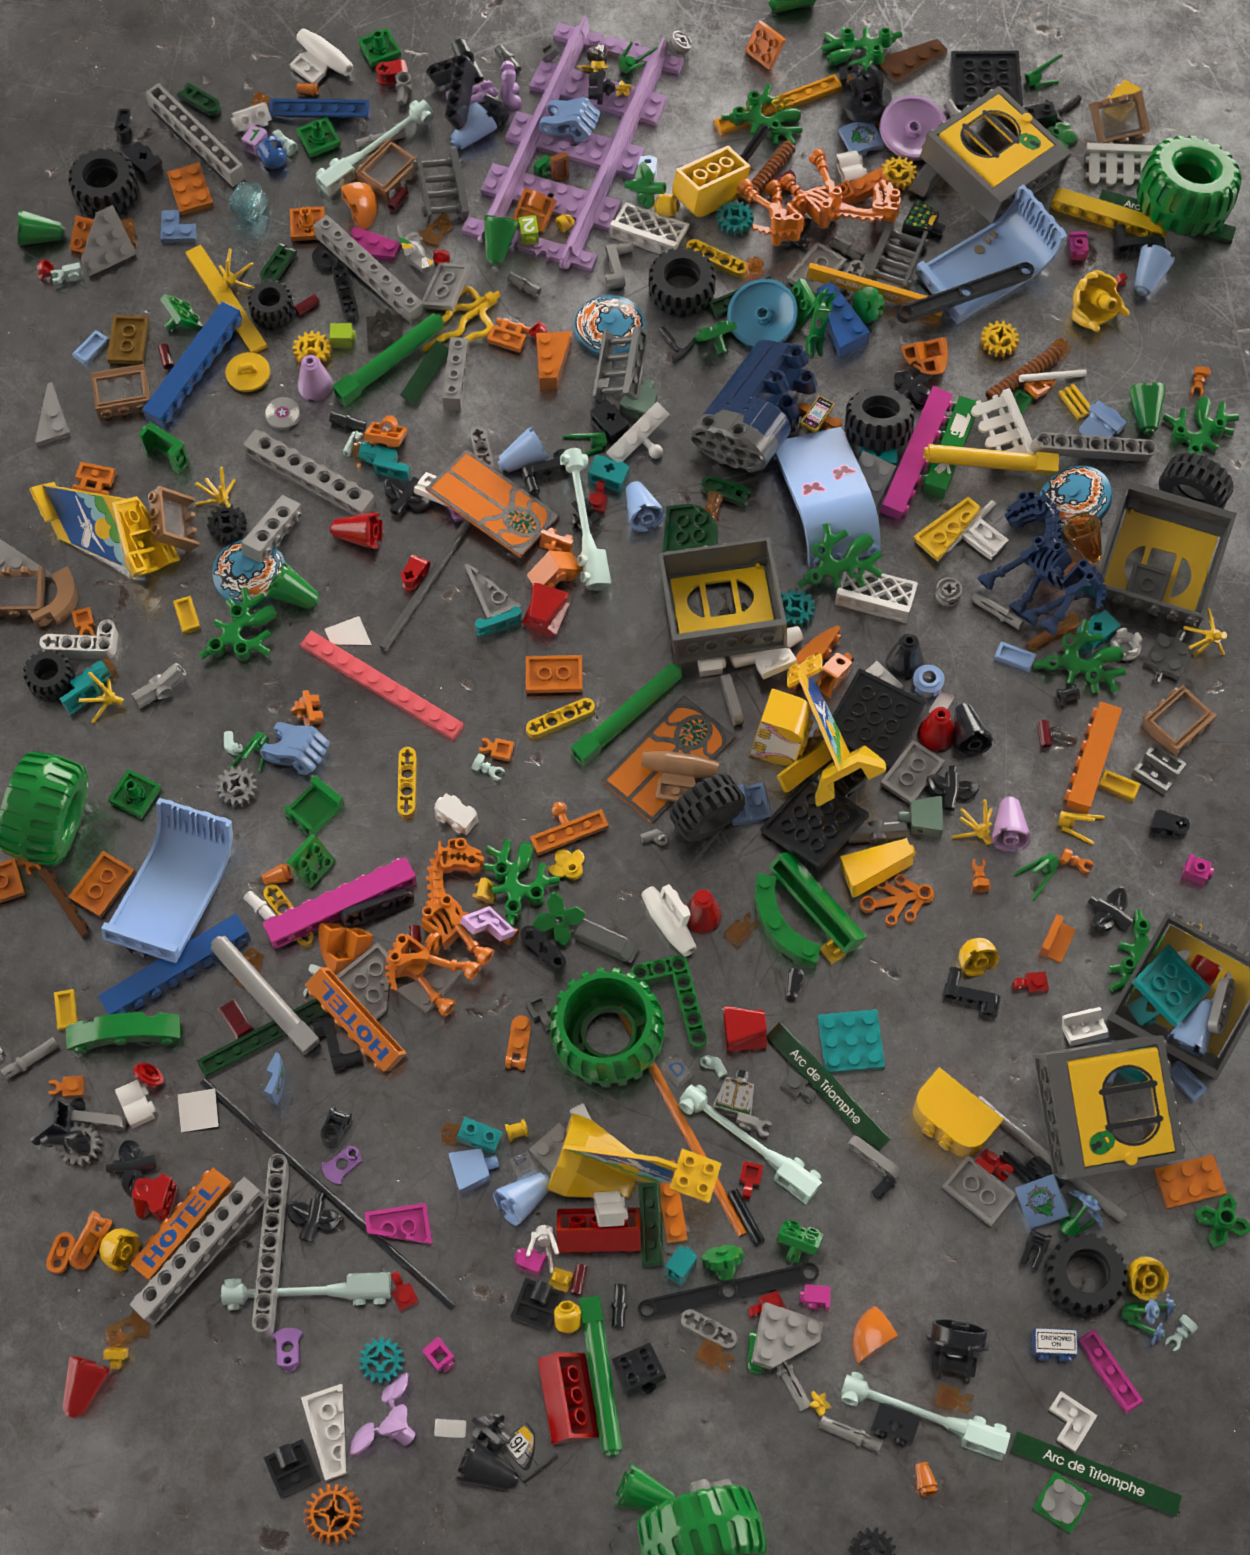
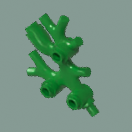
M843 27L839 30L841 38H836L828 32L824 34L823 38L830 43L821 46V50L824 53L838 47H843V49L829 53L827 61L830 66H836L847 61L854 51L858 49L865 50L867 52L865 57L850 62L849 65L859 63L860 66L864 67L866 74L868 66L872 64L879 65L884 62V48L891 47L896 42V39L903 37L901 31L893 33L890 28L884 27L880 30L879 37L873 38L870 37L869 28H864L863 37L855 39V32L851 28Z
M766 84L762 95L755 90L748 93L746 99L748 111L742 106H737L729 114H721V121H729L736 126L742 125L744 122L750 123L752 125L750 136L754 137L762 124H766L770 127L767 137L771 139L772 146L779 145V136H783L786 141L795 145L796 142L792 134L803 132L802 126L783 127L781 125L782 122H797V120L801 119V111L797 110V108L779 110L771 117H766L761 113V108L764 105L772 104L771 101L778 100V97L770 96L772 89L770 84Z
M1201 397L1197 401L1195 417L1201 427L1199 432L1193 433L1186 429L1185 421L1188 411L1186 408L1180 409L1179 418H1173L1166 413L1162 420L1174 428L1170 437L1173 444L1182 445L1186 442L1189 445L1187 452L1202 454L1203 447H1208L1215 452L1219 448V445L1214 443L1210 436L1214 438H1220L1223 434L1233 436L1234 429L1227 428L1226 423L1239 421V415L1225 414L1226 403L1219 402L1216 419L1212 420L1209 418L1210 399Z
M830 523L823 524V541L813 544L811 548L812 554L820 559V564L816 569H809L803 575V579L796 584L801 589L807 584L810 586L813 583H819L824 576H830L833 580L834 588L841 587L840 575L846 571L848 576L855 578L860 587L867 583L862 576L864 571H868L878 578L883 574L881 570L874 566V562L882 558L883 555L879 550L864 561L858 559L859 554L870 548L874 543L873 538L868 533L861 535L850 544L843 559H834L831 554L832 547L849 534L845 529L837 534H832ZM822 547L823 552L819 554L818 548ZM855 568H858L857 574H854L853 572ZM813 573H817L816 579L812 578Z
M244 587L241 588V604H235L232 598L226 600L225 603L230 608L229 613L233 621L231 623H223L218 619L214 621L213 626L222 630V635L219 638L210 639L208 645L205 646L206 649L198 653L202 660L209 655L211 657H221L225 653L226 646L234 647L236 657L240 661L248 660L251 656V651H258L266 656L270 655L271 650L262 645L264 640L272 636L268 629L250 640H246L240 635L242 628L264 625L277 615L272 605H266L255 614L249 613L251 608L266 599L263 593L255 598H250L248 588Z
M1085 619L1082 621L1079 633L1076 635L1068 633L1062 637L1061 643L1065 648L1064 655L1060 657L1050 655L1047 658H1043V661L1033 662L1034 670L1041 668L1055 671L1058 668L1068 670L1069 674L1066 682L1068 684H1074L1078 673H1086V680L1091 684L1092 694L1099 693L1100 681H1104L1112 693H1115L1119 688L1114 678L1126 675L1125 668L1106 671L1102 669L1104 663L1124 659L1122 647L1104 648L1095 653L1089 660L1081 659L1079 648L1083 644L1103 641L1102 633H1088L1090 621ZM1071 638L1073 643L1067 644L1065 640ZM1052 659L1057 662L1054 666L1049 664V661ZM1093 672L1096 673L1097 678H1090V674Z
M505 839L501 851L489 845L487 846L485 852L494 857L497 862L495 864L485 863L484 871L493 872L494 878L498 881H505L500 886L492 887L493 895L505 893L508 896V901L505 904V917L507 918L506 922L513 927L514 920L521 914V900L528 898L529 903L534 906L542 904L544 901V888L549 885L559 884L560 879L559 876L546 877V864L541 862L538 865L535 881L529 885L521 884L518 876L531 863L534 852L533 845L529 842H522L518 848L516 861L511 863L508 861L512 841Z
M1140 909L1134 911L1135 919L1133 920L1132 933L1136 937L1135 942L1129 944L1120 941L1118 949L1129 952L1131 957L1124 958L1121 964L1109 965L1110 973H1120L1122 975L1121 980L1109 986L1112 992L1125 988L1151 941L1147 935L1151 928L1150 922L1143 918L1142 910ZM1164 936L1161 937L1152 955L1155 954ZM1134 986L1133 989L1131 990V992H1130V994H1129V996H1128V999H1129L1130 996L1132 995V993H1133V991H1134V989H1135V986Z

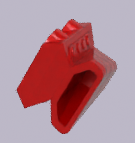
M537 582L534 583L531 602L522 620V624L528 629L549 636L556 635L569 606V603H566L569 598L568 593Z
M724 1006L723 1023L727 1051L740 1052L746 1049L760 1050L761 1048H767V1026L763 1009L748 1010Z
M162 1173L156 1179L139 1178L135 1181L132 1200L137 1218L144 1219L152 1213L159 1223L169 1219L177 1191V1183L173 1182V1177H168Z

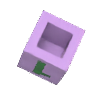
M252 124L241 139L243 149L259 156L257 147L268 138L267 131Z

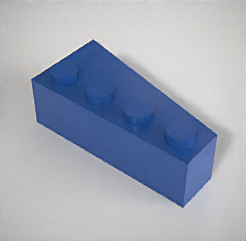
M831 281L817 288L816 297L826 288L829 289L826 300L832 293L837 294L832 302V311L829 312L826 329L837 351V357L840 359L869 343L870 331Z

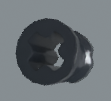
M1075 683L1071 684L1069 688L1056 690V696L1060 705H1065L1066 702L1074 699L1079 700L1081 697Z

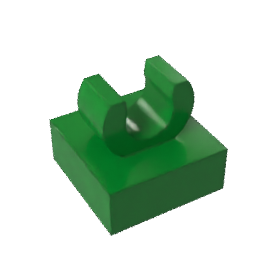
M545 154L534 163V175L543 176L547 179V171H551L550 157Z

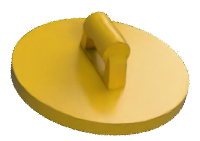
M251 352L242 353L232 358L227 364L225 371L226 379L230 386L238 391H256L262 388L269 380L270 367L267 360L261 355Z

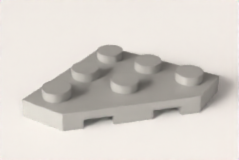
M113 205L96 212L81 257V262L88 276L136 254Z
M378 942L336 975L376 1020L387 1011L389 986L387 983L389 977L385 975V973L389 972V970H385V966L389 964L386 962L389 954Z
M765 1302L762 1306L751 1364L771 1370L806 1349L815 1346L820 1342L824 1322Z

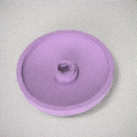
M907 95L893 100L886 107L880 120V133L886 146L896 155L902 158L906 157L908 160H923L920 154L922 145L926 140V134L947 120L941 109L932 101L921 96Z

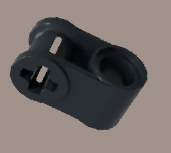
M862 768L835 781L834 789L849 799L855 792L866 785L867 776ZM861 775L863 778L858 780L854 776Z
M1156 810L1150 830L1159 835L1183 839L1188 833L1190 822L1184 816L1175 815L1164 810Z
M334 1106L330 1109L320 1132L324 1146L327 1148L338 1146L351 1122L352 1113L346 1114L337 1110ZM329 1133L335 1134L333 1139L325 1138Z

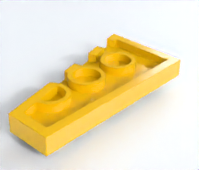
M968 496L914 535L913 541L938 562L981 512V506Z

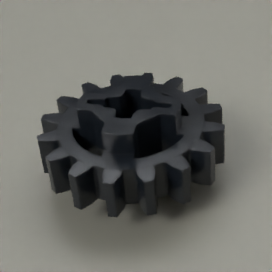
M224 504L222 509L217 506V512L211 511L212 517L207 518L209 522L207 527L210 535H214L216 541L220 538L221 543L228 540L230 544L232 539L238 541L237 536L243 537V531H247L246 524L248 522L245 518V513L241 512L239 507L234 509L233 504L229 508Z
M867 1527L866 1534L859 1531L858 1536L860 1538L853 1537L852 1541L855 1545H851L849 1549L854 1551L851 1555H871L867 1550H870L872 1547H875V1551L879 1553L876 1555H897L892 1553V1550L897 1547L890 1544L893 1539L892 1537H885L887 1531L884 1530L880 1534L878 1533V1527L874 1529V1532H871L870 1528ZM871 1537L870 1543L860 1545L864 1539ZM879 1539L886 1545L887 1549L882 1548Z

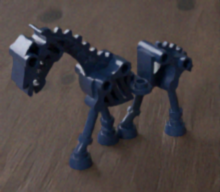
M1042 490L1041 496H1038L1036 491H1023L1019 493L1018 500L1006 509L1005 518L1011 527L1017 529L1037 520L1039 522L1045 521L1046 530L1044 538L1036 536L1033 539L1032 546L1028 550L1021 552L1020 557L1003 567H997V570L980 575L977 579L985 588L991 591L996 578L1005 577L1007 572L1023 563L1030 565L1035 573L1034 579L1027 592L1022 594V599H1019L1017 602L1013 601L1008 606L1017 616L1023 618L1033 627L1037 624L1038 617L1041 614L1049 615L1050 611L1061 606L1059 611H1055L1053 618L1051 617L1049 620L1046 619L1040 623L1045 631L1054 636L1058 631L1059 622L1064 621L1066 618L1064 615L1072 601L1079 600L1080 598L1097 600L1096 608L1099 610L1103 607L1102 602L1106 600L1107 593L1105 589L1107 586L1102 584L1105 582V579L1101 577L1102 573L1100 571L1097 572L1098 568L1096 566L1092 568L1087 559H1081L1065 577L1063 576L1065 574L1063 571L1071 564L1072 558L1066 550V544H1063V539H1059L1062 537V534L1058 532L1062 529L1058 525L1062 521L1058 517L1060 511L1058 509L1055 510L1057 505L1055 503L1051 504L1052 500L1044 490ZM1041 580L1054 588L1056 585L1059 590L1063 591L1064 589L1065 595L1048 605L1045 603L1042 604V607L1025 610L1027 604L1032 602V596Z

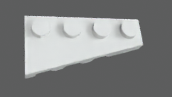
M339 1384L301 1398L325 1481L347 1474L343 1385Z

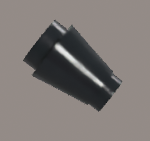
M789 968L788 972H786V997L797 999L805 979L803 970Z

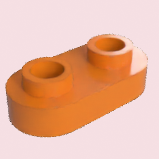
M60 1233L53 1242L46 1260V1266L53 1274H62L69 1266V1255L76 1244L75 1238L70 1233ZM68 1241V1247L64 1248L63 1243ZM57 1261L62 1262L60 1267H55Z

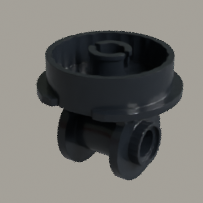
M870 65L867 67V73L857 77L854 73L848 74L846 82L847 91L841 97V104L846 110V115L851 120L862 123L881 119L884 110L892 101V92L884 85V78L880 70L874 65Z
M950 1319L933 1320L931 1332L926 1334V1339L940 1345L939 1351L934 1350L932 1371H936V1379L941 1380L942 1373H955V1375L963 1376V1384L968 1385L970 1377L974 1378L976 1373L977 1357H973L974 1351L983 1352L988 1351L990 1345L986 1342L988 1331L981 1326ZM946 1347L967 1350V1354L962 1355L945 1351Z

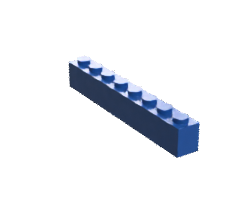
M223 301L220 303L142 409L146 419L163 428L171 421L175 411L182 406L186 396L191 394L194 385L201 380L203 373L212 365L216 355L221 353L224 344L231 339L235 329L240 327L243 319L239 309Z
M235 913L187 942L177 963L160 958L98 995V998L109 1015L127 1013L132 1009H138L147 1000L157 998L161 995L162 991L178 985L182 979L192 977L202 967L210 966L218 958L210 950L211 942L216 937L226 936L235 947H241L251 939L250 935Z

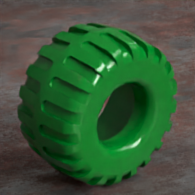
M1183 135L1175 136L1173 139L1167 138L1162 143L1156 145L1141 170L1137 187V201L1139 206L1142 207L1143 214L1146 217L1149 216L1150 221L1155 225L1161 226L1163 230L1171 231L1181 236L1183 234L1191 237L1198 234L1203 236L1211 231H1216L1233 210L1241 188L1242 173L1239 170L1238 162L1234 159L1232 160L1231 153L1228 151L1224 152L1222 146L1217 143L1215 145L1209 143L1210 140L1203 138L1200 140L1196 139V136L1190 135L1187 138H1184Z
M36 751L25 754L11 775L0 808V850L9 856L27 863L46 866H57L71 849L84 813V805L87 800L86 793L88 791L86 768L82 764L60 755Z
M597 968V972L589 974L588 971L581 973L580 979L576 982L574 979L570 980L566 984V991H560L558 994L556 1005L552 1007L551 1041L560 1061L578 1079L582 1078L585 1083L590 1085L599 1083L601 1087H611V1083H618L619 1086L627 1084L628 1079L634 1078V1080L642 1077V1072L645 1069L650 1070L654 1065V1060L659 1056L664 1040V1014L659 1001L650 987L644 981H639L636 975L630 972L625 975L622 969L613 968L612 972H606L605 968ZM608 1012L618 1013L627 1018L633 1030L631 1040L627 1046L613 1054H603L595 1051L586 1040V1031L590 1022L598 1015Z
M740 1485L713 1486L709 1489H699L696 1492L682 1494L680 1497L671 1498L663 1504L654 1506L651 1510L646 1511L637 1522L641 1555H765L767 1552V1542L760 1512L749 1489Z

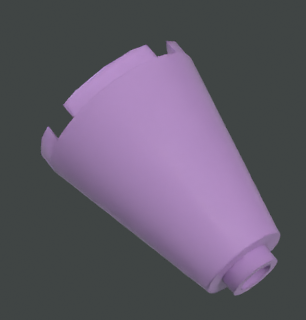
M305 356L301 361L297 383L298 391L306 400H323L332 392V378L316 356Z
M1006 797L1000 801L992 834V844L994 843L996 849L1004 852H1016V848L1020 847L1023 850L1030 845L1031 835L1019 800L1014 797Z

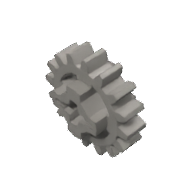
M232 766L230 772L224 770L225 775L218 776L220 781L215 783L217 786L216 793L219 795L220 801L224 800L225 805L231 803L232 807L235 808L236 804L239 803L243 807V802L249 804V798H255L253 792H258L256 786L258 783L254 779L253 772L249 773L248 768L242 771L241 766H238L237 770H234ZM247 780H248V782H249V788L246 786V784H247L246 781H247ZM225 786H227V793L224 791Z
M75 1122L74 1127H70V1132L81 1130L85 1132V1135L88 1134L91 1137L92 1143L90 1142L91 1150L89 1155L82 1156L70 1150L71 1155L66 1152L67 1146L65 1144L56 1146V1150L61 1151L58 1156L60 1159L64 1158L63 1162L65 1164L70 1162V1165L75 1167L76 1163H78L80 1167H83V1162L86 1161L88 1164H91L90 1158H97L95 1151H101V1148L97 1145L102 1143L100 1138H97L99 1133L94 1131L93 1126L90 1125L87 1128L86 1123L83 1122L81 1127H79L77 1122Z

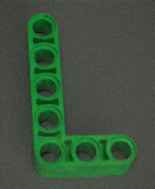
M676 955L635 965L631 973L634 975L637 973L645 974L643 978L638 979L641 982L644 981L648 986L672 980L688 1045L694 1052L703 1051L706 1048L707 1035L686 958ZM676 964H681L684 967L680 970H677L673 966ZM658 968L664 970L662 974H657L654 971ZM681 982H685L689 986L686 988H681L678 984ZM689 1000L693 1002V1005L687 1007L683 1002ZM690 1019H695L698 1021V1023L696 1025H690L688 1021ZM699 1037L703 1042L696 1044L693 1042V1039Z

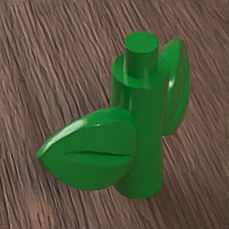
M644 161L639 164L636 170V180L626 181L624 185L625 189L638 193L637 201L645 209H649L654 205L655 199L653 194H665L667 189L666 182H653V172Z

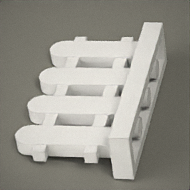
M1087 143L1084 157H1086L1085 162H1089V171L1085 173V178H1088V182L1092 186H1096L1100 179H1106V184L1110 187L1114 186L1117 180H1123L1125 187H1131L1134 180L1139 181L1140 175L1134 174V164L1140 165L1141 174V170L1155 146ZM1100 163H1106V173H1100ZM1117 164H1123V174H1117Z
M1010 388L1003 390L1000 397L994 395L992 400L983 403L981 400L976 401V405L971 409V414L974 417H982L983 421L979 423L978 430L981 433L988 432L990 436L985 441L986 448H995V450L1002 451L1000 446L1012 443L1014 448L1005 451L1035 454L1031 450L1032 438ZM998 410L999 416L988 419V413ZM1005 426L1006 432L995 435V429Z

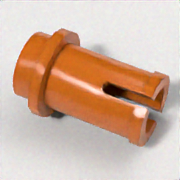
M312 82V84L297 83L296 91L297 94H311L315 96L319 93V86L315 82Z

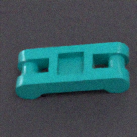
M513 606L509 612L496 614L486 620L482 618L475 621L477 635L483 637L520 624L522 622L521 608Z

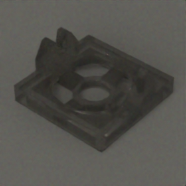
M386 309L385 313L378 310L376 316L366 317L368 350L387 349L403 336L401 314L392 315ZM387 322L394 323L397 329L391 330L387 326ZM377 323H382V327L378 331H372ZM383 330L390 332L386 337L380 335Z

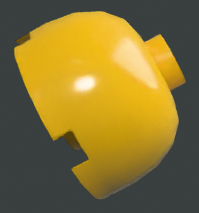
M974 938L968 940L961 947L958 959L966 975L975 977L986 974L983 970L989 967L991 970L995 968L1000 956L993 943L985 938Z
M124 1228L114 1229L106 1234L101 1241L99 1250L104 1264L118 1272L128 1269L125 1266L130 1261L132 1263V1258L141 1248V1241L138 1240L139 1235Z
M1145 1256L1136 1258L1128 1265V1271L1125 1273L1128 1276L1127 1287L1139 1299L1146 1301L1155 1299L1160 1291H1165L1169 1282V1273L1160 1261Z

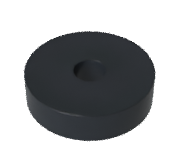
M325 245L317 247L312 253L313 265L319 271H332L333 264L340 262V259Z

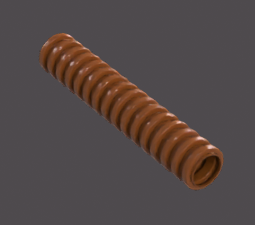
M784 141L752 179L753 189L759 195L795 153L796 148L791 142ZM739 195L737 197L739 204L743 201L744 206L749 205L750 207L753 203L746 196Z
M1051 346L1045 352H1042L1041 355H1038L1007 376V378H1004L1003 381L985 392L986 398L989 401L993 399L994 395L1000 397L1003 390L1010 388L1011 392L1018 389L1026 383L1019 382V375L1043 372L1048 366L1050 367L1061 359L1060 351L1056 347Z

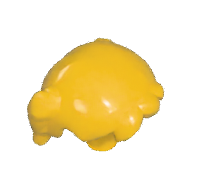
M1095 270L1087 273L1078 282L1072 299L1074 307L1072 319L1075 323L1094 332H1099V325L1113 319L1117 314L1123 317L1129 316V310L1125 307L1122 298L1116 290L1117 282L1114 277Z

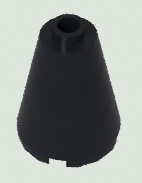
M904 634L887 655L889 671L901 679L913 678L915 671L924 665V657L919 640L913 634Z
M959 704L954 709L955 748L957 753L964 757H970L969 754L975 753L978 756L987 752L992 747V734L970 704Z
M472 1439L470 1443L473 1446L466 1449L457 1470L461 1472L460 1477L456 1476L455 1480L508 1490L509 1487L513 1488L518 1477L515 1474L516 1470L481 1443Z

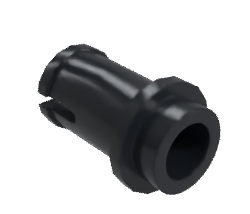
M889 1174L883 1176V1180L871 1191V1194L879 1201L882 1200L891 1188L894 1189L897 1183Z

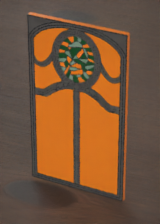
M467 449L463 450L425 488V491L518 557L523 556L541 537L542 530L547 531L560 518V514Z
M683 696L601 779V782L653 824L674 802L657 800L655 798L658 779L663 773L641 767L643 751H671L715 760L736 736L687 697Z

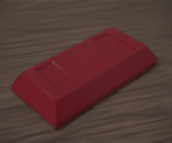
M235 999L218 1008L219 1013L236 1039L255 1030Z

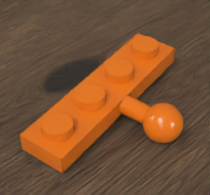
M563 802L554 803L552 813L559 817L561 825L530 836L537 856L608 829L609 824L602 809L568 821L566 805Z

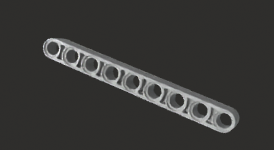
M274 1154L270 1157L267 1170L265 1195L268 1199L264 1202L252 1326L260 1338L271 1336L275 1326L290 1170L288 1162L282 1154ZM279 1163L284 1164L279 1169L274 1168ZM282 1183L280 1187L272 1188L274 1184ZM274 1202L280 1203L278 1207L271 1208ZM278 1222L275 1227H268L270 1223ZM269 1242H276L273 1247H266ZM267 1262H274L272 1267H264ZM272 1282V1285L270 1287H262L264 1283ZM270 1302L267 1308H260L262 1303ZM261 1323H268L265 1329H258Z

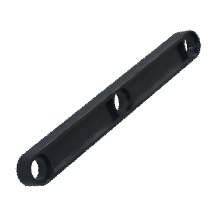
M1023 262L905 304L899 308L896 317L901 323H910L1031 279L1034 273V266L1029 262ZM1026 268L1030 273L1025 274L1021 269ZM962 290H968L970 295H964ZM905 311L909 313L910 316L904 317L901 315V312Z
M805 1263L645 1299L639 1303L638 1314L644 1320H652L683 1313L688 1309H701L771 1293L776 1290L780 1291L811 1284L818 1279L819 1269L813 1263ZM812 1268L815 1270L816 1275L810 1279L806 1278L804 1270ZM731 1286L734 1288V1295L731 1297L725 1296L723 1288ZM643 1305H651L653 1313L644 1315L641 1312Z

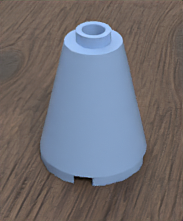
M475 102L469 107L466 125L460 130H454L450 136V143L456 149L460 148L462 150L495 131L497 125L492 117H488L487 111Z
M1146 244L1140 250L1134 289L1141 296L1149 295L1174 263L1175 258L1170 256L1171 252L1158 245L1147 247L1148 244Z
M530 427L499 456L500 460L497 463L502 471L511 472L545 461L549 456L545 452L536 433Z
M631 482L626 487L629 524L633 530L638 532L648 531L647 528L652 526L654 528L658 527L665 517L662 506L641 482Z
M1206 998L1203 1001L1200 1000L1171 1031L1168 1040L1171 1043L1177 1041L1178 1047L1195 1056L1201 1054L1204 1057L1211 1036L1208 1030V1020L1213 1002Z
M537 1173L498 1188L493 1193L494 1201L499 1210L503 1209L506 1212L504 1216L506 1220L515 1226L522 1223L549 1192L546 1189L550 1178L546 1174Z

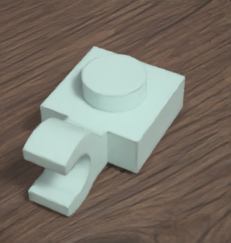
M79 263L62 266V270L51 271L52 277H57L52 279L54 285L61 284L64 279H66V282L84 278Z

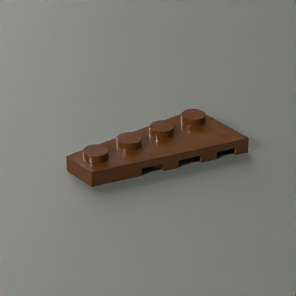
M934 39L884 56V62L875 66L894 85H897L946 55L948 49L938 39Z
M45 867L38 872L43 881L57 899L81 938L87 937L89 935L87 932L89 929L88 924L84 918L81 920L76 914L79 911L74 903L69 904L66 900L68 894L63 886L58 887L55 883L58 879L53 871L50 870L48 872Z

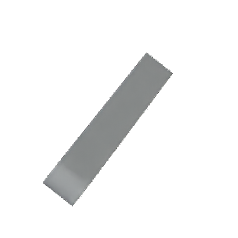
M1042 432L1032 441L1031 450L1035 454L1037 452H1046L1068 457L1145 462L1156 453L1157 445L1152 440Z

